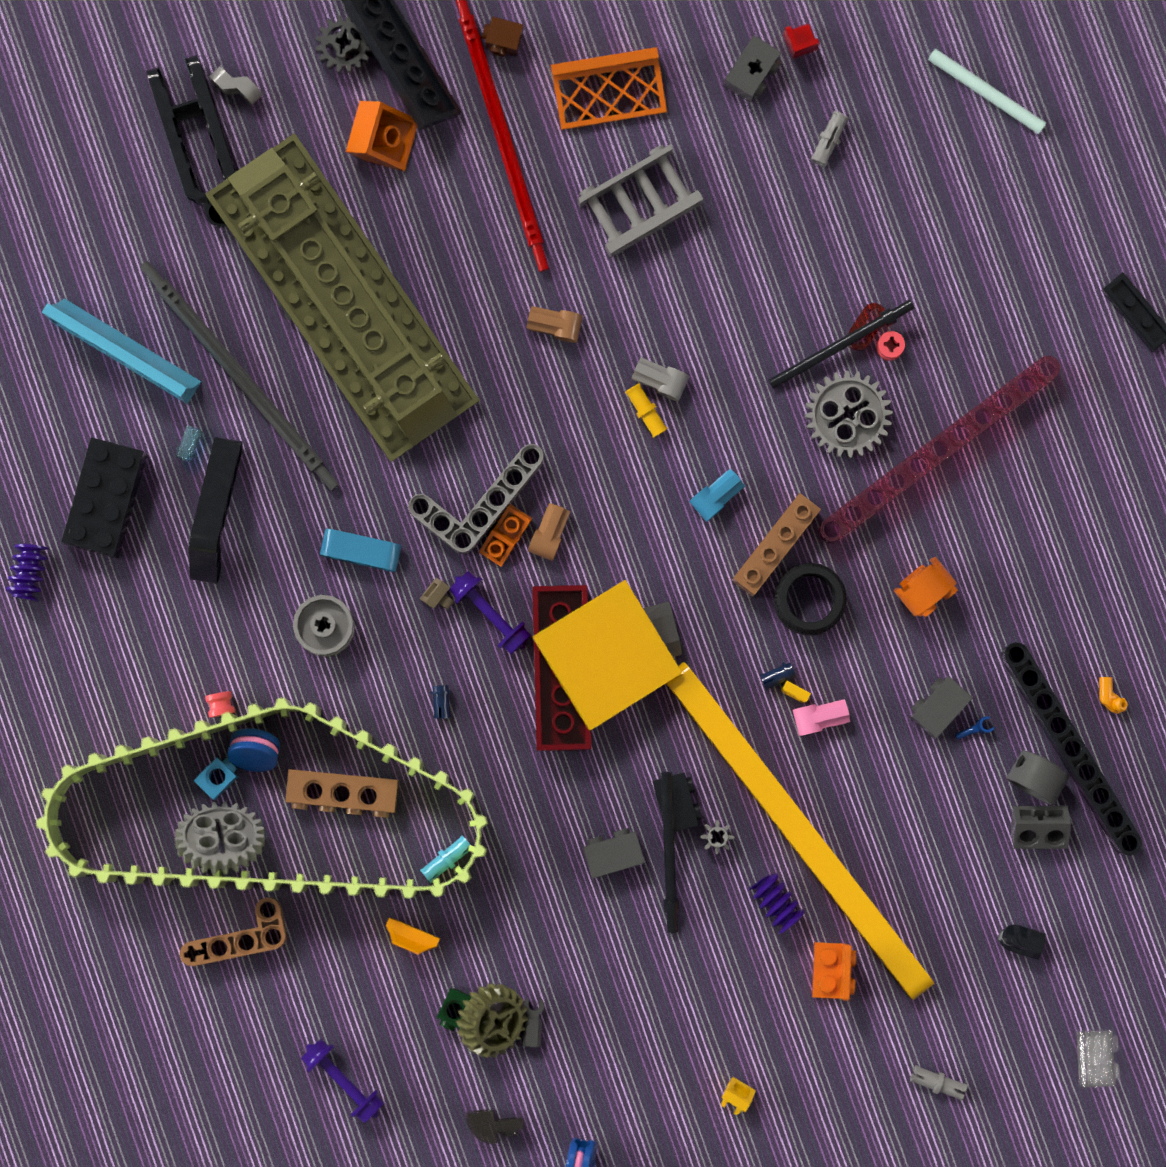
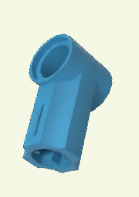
M729 469L711 486L703 488L689 502L702 518L708 522L745 485L738 475Z

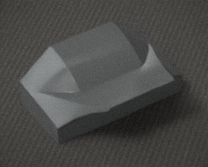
M670 602L643 608L672 657L682 655Z

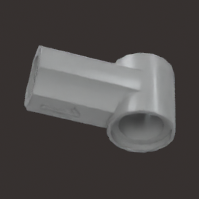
M640 357L631 379L657 390V393L668 399L679 401L690 376L672 367L665 368Z

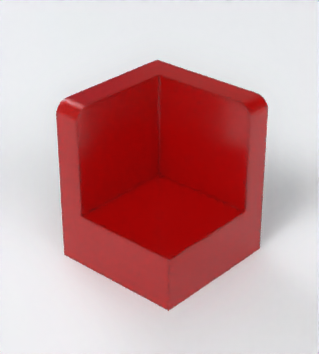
M809 23L794 29L791 26L785 27L783 36L792 60L818 50L820 43L818 38H814Z

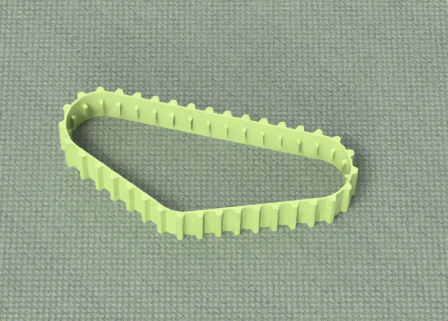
M278 698L273 708L264 710L261 706L253 704L248 706V715L239 718L227 712L222 714L220 724L212 726L210 723L201 720L195 722L194 732L186 734L184 731L175 728L169 730L168 740L160 742L158 739L146 737L142 739V745L139 749L133 750L132 747L120 745L115 747V756L107 758L106 755L94 753L89 755L87 765L80 767L64 766L61 768L63 778L57 782L54 789L44 788L41 794L46 799L47 804L44 816L36 820L38 828L46 831V836L50 843L45 851L49 857H60L62 861L69 865V875L85 877L89 873L96 874L98 882L103 883L116 882L119 875H124L126 884H141L146 876H151L154 885H170L173 878H179L183 887H193L198 885L200 879H207L210 888H224L227 881L231 880L235 881L237 889L243 890L252 889L255 882H263L265 891H276L280 889L282 883H290L293 892H306L309 884L318 885L320 892L323 894L333 893L336 886H346L349 895H359L364 887L374 888L376 896H388L391 889H402L405 898H413L418 890L428 889L431 890L435 897L444 895L446 885L456 880L466 883L472 878L469 869L474 864L476 857L486 856L487 849L481 845V829L488 825L487 817L478 816L476 809L472 805L474 793L470 789L460 792L455 787L449 785V775L440 771L433 777L423 771L424 762L414 757L407 763L397 758L398 749L387 744L380 749L372 745L373 736L363 730L356 736L347 732V722L337 716L330 722L321 718V708L312 703L307 704L304 708L292 706L291 702L285 698ZM289 711L306 713L305 720L310 722L315 717L332 726L333 729L330 734L336 737L341 731L357 739L359 742L356 747L363 750L365 745H368L385 754L382 761L389 763L391 758L410 767L408 774L412 777L418 771L437 781L434 788L439 791L442 785L454 790L461 796L457 802L461 806L466 802L470 807L475 819L469 821L470 827L476 826L477 829L476 846L470 845L468 851L474 853L466 867L462 869L458 866L455 869L458 875L448 882L440 884V879L438 878L433 879L434 886L423 887L414 886V879H407V886L386 885L387 878H380L379 884L359 883V877L356 876L352 877V883L332 882V875H324V882L304 881L305 874H297L296 880L277 879L276 872H269V879L249 878L250 871H242L241 877L222 876V870H218L214 876L195 875V869L186 868V875L167 874L168 867H159L158 873L140 872V866L131 865V872L113 871V864H103V870H97L87 866L88 860L80 859L78 861L67 850L70 846L62 841L58 826H61V820H58V810L61 802H65L67 798L64 794L70 785L83 781L81 776L92 770L97 769L98 773L107 772L105 766L122 761L124 765L133 764L132 758L150 753L151 757L159 756L158 750L173 745H176L178 749L185 748L184 742L199 737H203V740L208 741L211 740L210 734L225 729H229L230 732L234 733L237 731L238 725L254 720L256 724L260 725L264 723V717L281 713L282 717H289Z

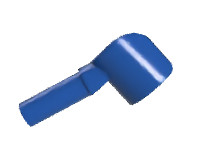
M991 717L980 718L977 720L976 725L955 733L957 740L978 732L986 734L993 731L995 727L986 730L982 726L983 721Z

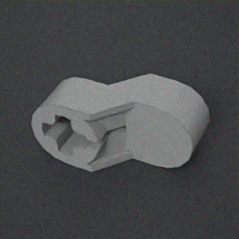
M220 66L209 76V79L224 95L240 94L251 105L263 95L261 90L247 76L232 78Z

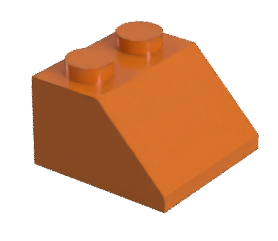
M360 101L346 152L367 162L405 171L417 124L412 116L385 103Z

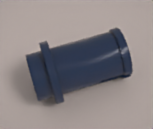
M783 662V666L760 674L766 690L786 681L792 682L791 679L796 678L791 663L785 664Z
M449 685L432 686L430 694H433L434 719L451 718L449 693L452 692L449 690Z

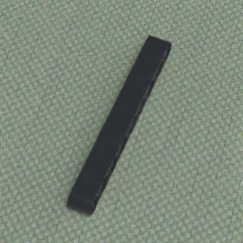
M1019 642L1007 645L1001 652L1003 664L1112 846L1121 855L1137 854L1142 847L1140 835L1029 650L1024 644ZM1011 648H1016L1021 652V660L1018 663L1012 662L1009 659L1008 652ZM1026 671L1032 672L1035 676V683L1032 686L1025 685L1022 680V676ZM1039 695H1045L1049 699V706L1046 710L1040 709L1037 706L1036 701ZM1054 718H1058L1063 722V730L1060 733H1056L1051 729V721ZM1069 741L1077 745V753L1073 757L1065 752V745ZM1082 765L1089 766L1092 771L1091 777L1088 780L1082 779L1079 775V769ZM1098 788L1102 789L1106 795L1104 802L1101 804L1096 803L1093 798V793ZM1111 812L1119 815L1120 822L1116 827H1111L1107 822V817ZM1127 835L1134 841V846L1129 851L1124 850L1121 845L1122 839Z

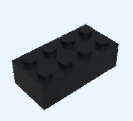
M90 438L62 537V543L109 557L119 558L147 459V454L144 451Z

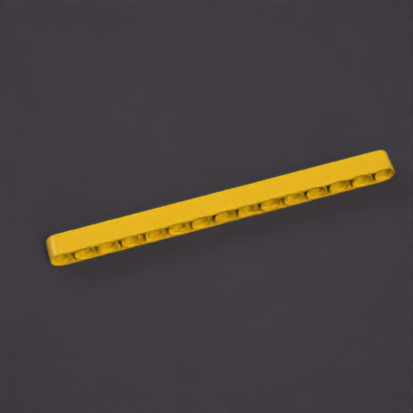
M682 662L678 666L682 674L667 682V686L912 1000H915L935 984L931 977L685 662Z

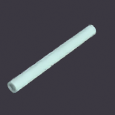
M934 49L928 58L930 62L1037 134L1045 126L1046 123L937 49Z

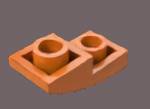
M509 504L479 553L502 567L533 518Z

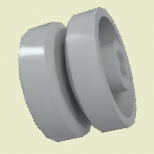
M318 595L307 599L299 606L294 615L293 629L296 639L304 649L316 656L329 657L341 653L349 646L354 637L355 622L351 611L342 601L333 596ZM326 621L330 624V629L321 631L320 624Z

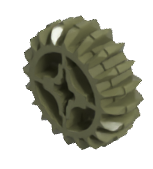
M488 983L487 987L479 986L478 993L470 992L471 999L469 1001H463L465 1008L458 1011L462 1018L456 1021L458 1026L461 1027L457 1033L462 1037L461 1042L472 1053H477L481 1057L487 1058L490 1056L496 1058L498 1053L506 1055L507 1047L514 1049L513 1042L515 1040H521L519 1034L521 1031L526 1030L522 1024L528 1020L526 1015H524L527 1008L522 1004L524 1000L512 988H507L503 984L495 985Z

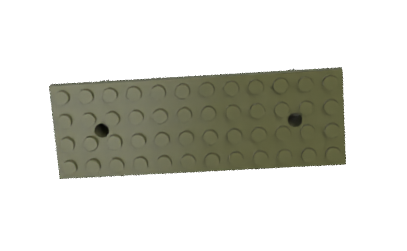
M295 133L264 152L205 194L390 462L480 401Z

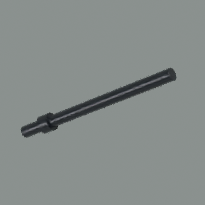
M907 300L892 310L890 308L884 310L878 318L768 379L772 388L780 386L885 325L887 327L897 322L896 319L915 309L911 300Z
M662 772L666 899L663 900V911L666 912L667 932L677 933V912L680 911V900L677 898L672 772Z

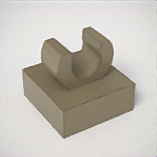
M438 578L433 580L419 598L433 609L437 604H440L448 610L454 603L446 595L450 587Z

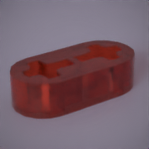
M878 303L868 304L862 310L848 334L866 324L869 319L867 311L873 312L878 310L879 317L881 316L880 313L885 310L884 307ZM879 329L863 338L866 343L860 342L858 345L854 343L849 347L855 351L865 350Z

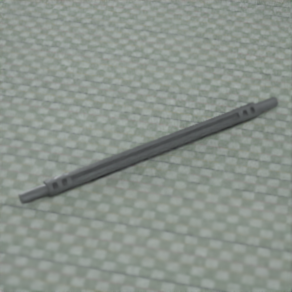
M145 261L140 266V269L156 286V292L161 295L162 299L167 302L168 306L173 309L311 472H315L331 491L338 487L339 483L323 466L324 461L319 458L318 454L313 451L311 446L307 444L167 279L164 280L148 261Z

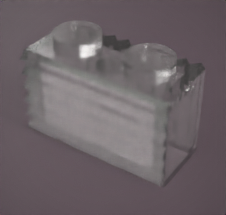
M1109 1029L1076 1031L1079 1086H1115V1080L1120 1079L1119 1064L1114 1063V1052H1118L1119 1048L1117 1035H1113V1031Z

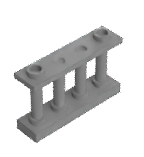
M671 144L665 148L663 145L654 148L649 152L650 156L596 188L592 185L580 192L581 197L578 198L579 207L581 208L589 204L609 237L607 239L608 243L605 244V250L610 258L703 204V197L698 190L694 193H691L690 190L687 191L667 157L673 153ZM657 163L678 196L676 198L678 202L670 207L667 204L664 205L644 172ZM634 176L655 209L653 212L654 216L647 220L644 217H640L621 186L622 183ZM610 190H612L632 223L630 225L632 229L624 234L621 231H617L598 199Z

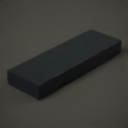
M1124 272L1101 290L1151 352H1154L1166 342V323Z

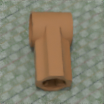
M531 306L526 329L553 335L554 338L561 341L577 343L583 315L571 311L560 310L556 312Z
M549 503L540 527L536 529L532 537L528 552L553 561L562 540L560 537L571 511Z

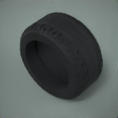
M804 563L790 569L780 579L774 594V606L780 621L791 631L806 636L822 634L835 626L843 616L847 602L845 586L839 576L830 568L817 563ZM808 576L817 577L823 580L832 591V609L820 621H801L791 613L788 607V591L791 585L800 578Z

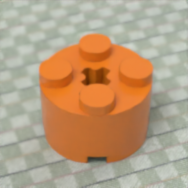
M937 557L929 560L931 564L925 568L922 564L899 583L902 589H894L895 594L913 616H928L937 608L936 602L943 598L947 600L958 591L955 587L957 582Z

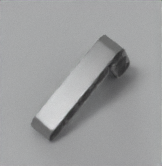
M535 444L525 445L462 522H459L425 494H417L410 499L408 505L410 514L455 552L464 555L474 550L504 513L508 505L513 502L540 469L544 460L543 451ZM528 451H535L539 455V460L535 464L525 462L524 455ZM511 472L520 473L522 476L521 482L517 485L509 484L507 482L508 474ZM494 493L503 494L505 496L504 503L500 506L492 505L490 503L491 495ZM420 500L427 502L429 505L427 512L424 514H417L414 511L415 503ZM481 513L488 517V522L485 526L477 527L473 524V518L476 514ZM443 517L450 521L447 530H436L434 525L438 518ZM465 534L471 538V543L468 547L459 548L455 544L456 538L459 535Z

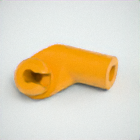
M1099 677L1100 703L1115 714L1126 711L1128 708L1127 700L1125 698L1121 699L1113 692V677Z

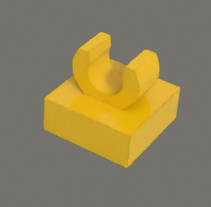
M732 1077L723 1093L721 1106L725 1107L729 1102L736 1107L733 1114L738 1115L741 1110L746 1112L756 1090Z

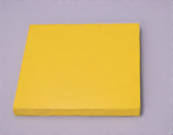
M623 580L532 636L589 731L682 674L626 580Z

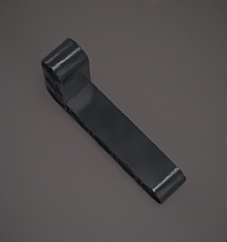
M220 437L214 438L189 539L190 580L218 584L221 572V537L240 464L243 441Z

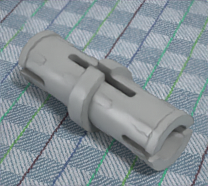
M837 111L832 113L825 131L821 132L819 136L821 140L810 159L812 162L822 167L827 165L834 147L840 143L839 137L846 122L849 120L846 115Z
M917 1065L914 1066V1074H911L910 1082L932 1089L933 1093L938 1094L941 1092L960 1101L963 1100L965 1096L963 1092H966L968 1086L966 1083L947 1078L942 1072L937 1074Z

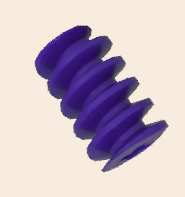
M29 543L16 544L14 548L21 552V554L13 555L12 559L18 562L19 565L10 566V570L17 575L8 577V581L15 585L6 587L5 590L12 597L39 602V599L32 596V593L41 592V589L35 586L34 583L43 581V578L36 573L45 571L46 568L40 565L39 561L48 559L41 551L48 550L49 548Z
M768 874L747 890H757L753 896L754 900L764 899L759 907L760 909L770 908L766 917L776 916L772 925L773 927L782 925L783 927L778 933L781 934L796 924L805 911L803 909L794 910L798 905L797 900L788 902L792 893L790 891L782 893L786 885L784 882L775 884L779 874Z

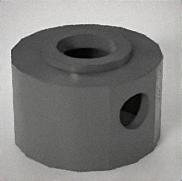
M1022 750L1006 780L1032 797L1054 806L1070 776L1048 759Z

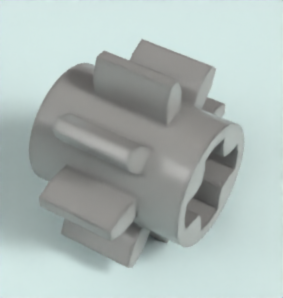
M719 820L715 821V827L713 828L705 824L704 826L708 830L707 835L700 836L702 839H707L708 842L704 849H709L711 846L715 847V854L719 853V847L722 846L729 850L730 848L726 842L728 839H734V836L728 835L726 832L730 825H726L724 828L719 827ZM713 830L715 832L721 830L724 833L721 837L723 839L721 844L719 842L713 844L710 841L713 838L710 834Z

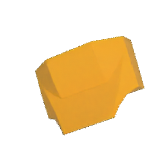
M389 917L386 924L392 944L416 954L436 949L441 939Z

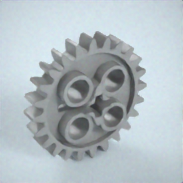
M848 370L845 371L843 378H840L839 374L835 372L834 381L824 377L825 387L818 383L816 384L815 388L818 394L810 392L809 397L814 403H806L805 407L812 410V412L805 414L804 418L812 420V422L806 426V429L815 430L810 437L811 439L818 437L821 439L817 446L818 448L825 444L828 445L827 454L835 449L837 450V458H840L843 451L847 453L848 459L852 458L853 451H856L857 455L862 457L863 448L870 453L873 451L872 442L880 446L882 442L878 435L883 437L888 435L883 427H889L892 422L885 419V417L893 414V411L885 410V407L891 401L882 400L886 390L877 392L876 388L879 382L877 381L870 385L869 375L864 380H860V372L858 371L854 378H850ZM848 390H855L859 394V401L855 403L849 402L846 399L845 393ZM869 402L868 406L855 412L852 416V421L846 418L833 428H828L829 423L842 417L845 412L844 409L850 412L861 403ZM826 404L834 405L837 414L833 417L826 416L822 410L823 406ZM864 412L870 413L874 418V423L869 426L864 425L860 421V415ZM839 427H847L851 432V438L847 440L840 439L837 435V429Z
M226 801L223 802L221 807H218L216 802H212L211 808L202 804L201 811L193 808L192 816L184 814V821H179L178 829H175V847L178 849V856L184 857V863L192 862V869L202 866V873H205L209 868L212 869L213 875H216L218 869H222L224 874L228 873V868L238 872V865L240 864L246 868L249 867L248 860L256 861V854H262V846L265 845L264 827H261V819H256V813L248 814L247 807L238 810L237 803L232 807H227ZM216 822L220 823L224 854L220 853Z

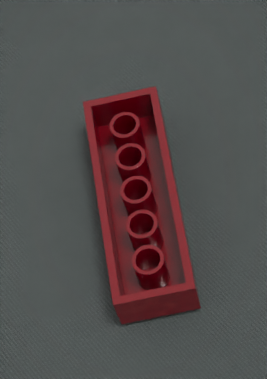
M587 585L532 586L533 635H536L586 604ZM534 641L536 751L591 750V730H588Z

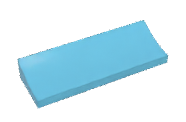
M65 298L56 304L51 305L47 303L42 311L52 323L188 404L201 383L200 380Z

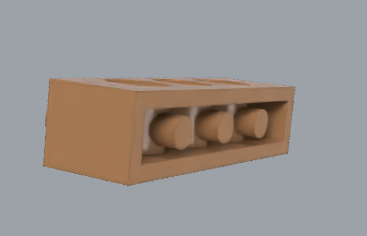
M799 493L734 576L732 582L754 597L821 509Z
M289 769L285 802L292 803L291 808L308 810L309 804L319 805V811L335 812V807L346 808V814L362 815V810L373 811V816L389 818L390 813H396L399 780ZM314 783L322 787V795L318 799H312L308 795V788ZM340 786L347 787L350 792L349 798L344 802H339L335 798V791ZM366 789H373L377 794V799L373 804L367 805L362 800V794Z

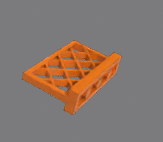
M657 47L552 64L550 68L561 130L667 112ZM653 65L655 78L648 85L636 75L642 67ZM638 68L634 74L628 70ZM623 70L631 76L623 90L610 81L616 71ZM612 72L608 78L602 75L604 73ZM597 75L605 81L597 94L583 85L589 76ZM585 77L581 83L575 78ZM570 79L578 85L571 98L561 93L559 81ZM634 79L647 88L639 100L625 92ZM655 81H656V84H657V90H658V91H656L655 89L652 88V86H653V84L655 83ZM607 83L621 92L612 105L599 96ZM581 88L594 96L586 109L573 101ZM649 90L659 97L660 108L649 109L640 103ZM622 95L636 103L630 113L623 114L614 107ZM562 97L568 101L564 108L562 103ZM596 99L609 107L604 117L596 118L588 112ZM571 103L581 110L583 114L578 121L566 123L564 111ZM638 105L644 109L642 111L634 112ZM612 110L618 114L608 116ZM585 114L592 118L588 120H582Z

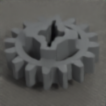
M337 15V22L335 23L328 19V28L320 26L319 30L322 36L315 37L316 42L321 44L315 47L316 53H323L319 57L320 62L328 61L327 69L330 71L335 66L337 74H341L343 69H347L348 74H352V67H356L360 71L362 69L360 62H369L366 53H373L360 30L352 22L350 15L347 16L346 21H342L340 15ZM341 29V31H339V32L336 33L335 35H332L333 32H335L336 30ZM353 31H355L361 37L362 42H360L358 39H354L352 33ZM347 36L349 45H346L343 52H341L340 44L344 43ZM327 48L335 51L336 59L330 56ZM357 55L355 58L347 61L351 56Z

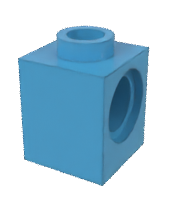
M216 757L194 782L213 800H217L239 777L234 773L237 767L227 758L222 761ZM217 769H221L225 773V780L219 785L214 784L211 779L212 773Z

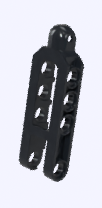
M198 55L185 58L197 99L172 106L160 68L147 70V77L185 195L188 200L204 207L206 216L214 227H227L205 193L199 191L178 125L179 122L203 115L216 153L215 156L224 178L223 181L236 172Z

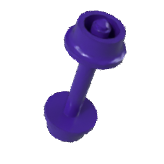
M470 571L466 572L463 576H456L455 583L449 589L455 597L454 602L458 604L468 597L505 635V638L498 644L499 648L506 649L510 654H513L518 648L525 649V642L531 635L525 629L524 621L513 629L475 590L483 580L481 577H475Z
M321 1038L314 1045L307 1044V1052L301 1057L307 1066L306 1071L309 1073L319 1064L359 1105L351 1113L350 1116L352 1118L357 1117L363 1123L370 1117L377 1118L379 1113L377 1110L384 1104L378 1096L379 1091L376 1089L367 1098L326 1057L335 1047L333 1044L328 1045Z

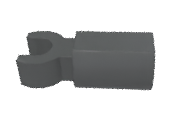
M525 999L524 1005L527 1008L528 1020L523 1022L526 1030L523 1031L522 1046L541 1047L542 1019H539V1014L544 1009V1001L540 999L539 1008L532 1010L529 1008V999Z

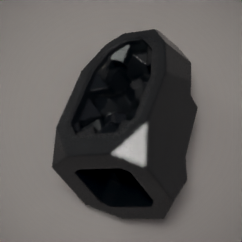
M1016 924L1007 926L998 935L999 942L1006 950L1039 960L1046 939L1045 933Z

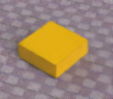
M786 681L781 689L782 693L801 703H806L811 695L808 691L789 681Z

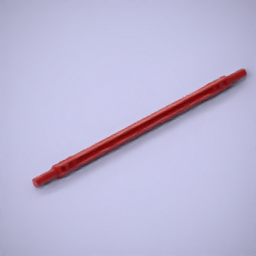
M455 0L461 17L459 23L462 27V33L467 43L513 192L522 227L525 231V237L528 241V247L533 250L539 272L549 270L542 246L544 241L500 104L480 33L475 23V17L470 13L467 0Z

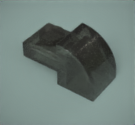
M494 1108L466 1112V1120L470 1131L476 1138L485 1143L497 1144V1132H502L503 1137L518 1135V1130L524 1128L522 1116L495 1119Z

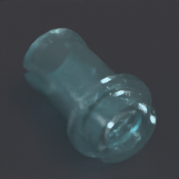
M186 426L180 446L175 449L177 452L176 457L191 462L192 458L196 457L194 452L203 432L195 427Z

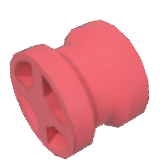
M888 331L879 338L876 345L877 353L884 360H895L904 351L905 341L898 332Z
M232 691L205 696V700L210 706L209 718L220 717L227 712L236 713L235 707L231 705Z

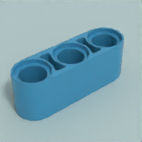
M326 528L319 555L396 572L402 545Z

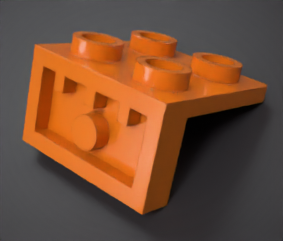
M814 942L812 997L837 998L849 1001L850 995H854L855 978L850 977L851 967L856 965V950H851L850 944Z

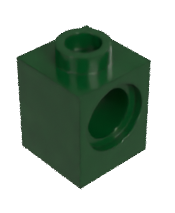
M451 987L436 1017L441 1020L439 1025L453 1032L455 1028L460 1029L461 1027L458 1026L456 1021L461 1019L462 1016L459 1018L450 1017L447 1008L451 1003H458L464 1010L465 1005L463 1001H469L471 996Z

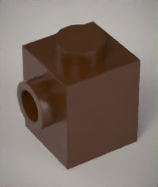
M492 16L491 23L485 24L482 39L486 40V49H490L489 52L497 56H505V54L517 56L524 27L523 24Z

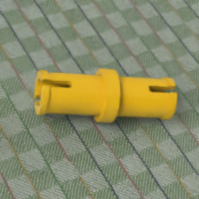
M640 383L625 391V394H627L638 412L636 413L637 417L642 418L653 438L668 429L655 410L657 406L655 403L650 402Z

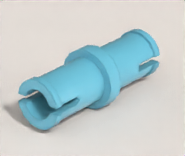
M460 836L446 850L443 851L441 849L438 852L439 855L424 868H421L420 871L432 883L433 879H436L448 868H454V863L469 852V842L463 836Z

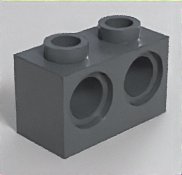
M1013 806L1010 830L1013 849H1068L1071 829L1068 806Z

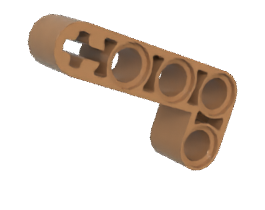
M273 897L263 898L257 903L255 907L257 928L185 943L180 950L181 961L188 966H197L282 947L287 941V929L281 903ZM271 902L275 905L276 912L273 917L268 918L263 915L262 906L264 903ZM271 929H277L281 933V940L278 944H271L267 939V934ZM245 934L251 935L254 939V946L250 950L243 949L240 944L241 937ZM217 940H222L227 945V952L223 956L217 955L214 952L213 946ZM204 942H207L206 954L196 956V961L192 957L187 956V952L191 951V946H193L194 950L206 948Z

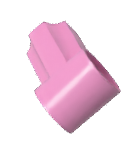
M845 699L819 706L816 704L793 710L799 736L823 731V728L850 722Z

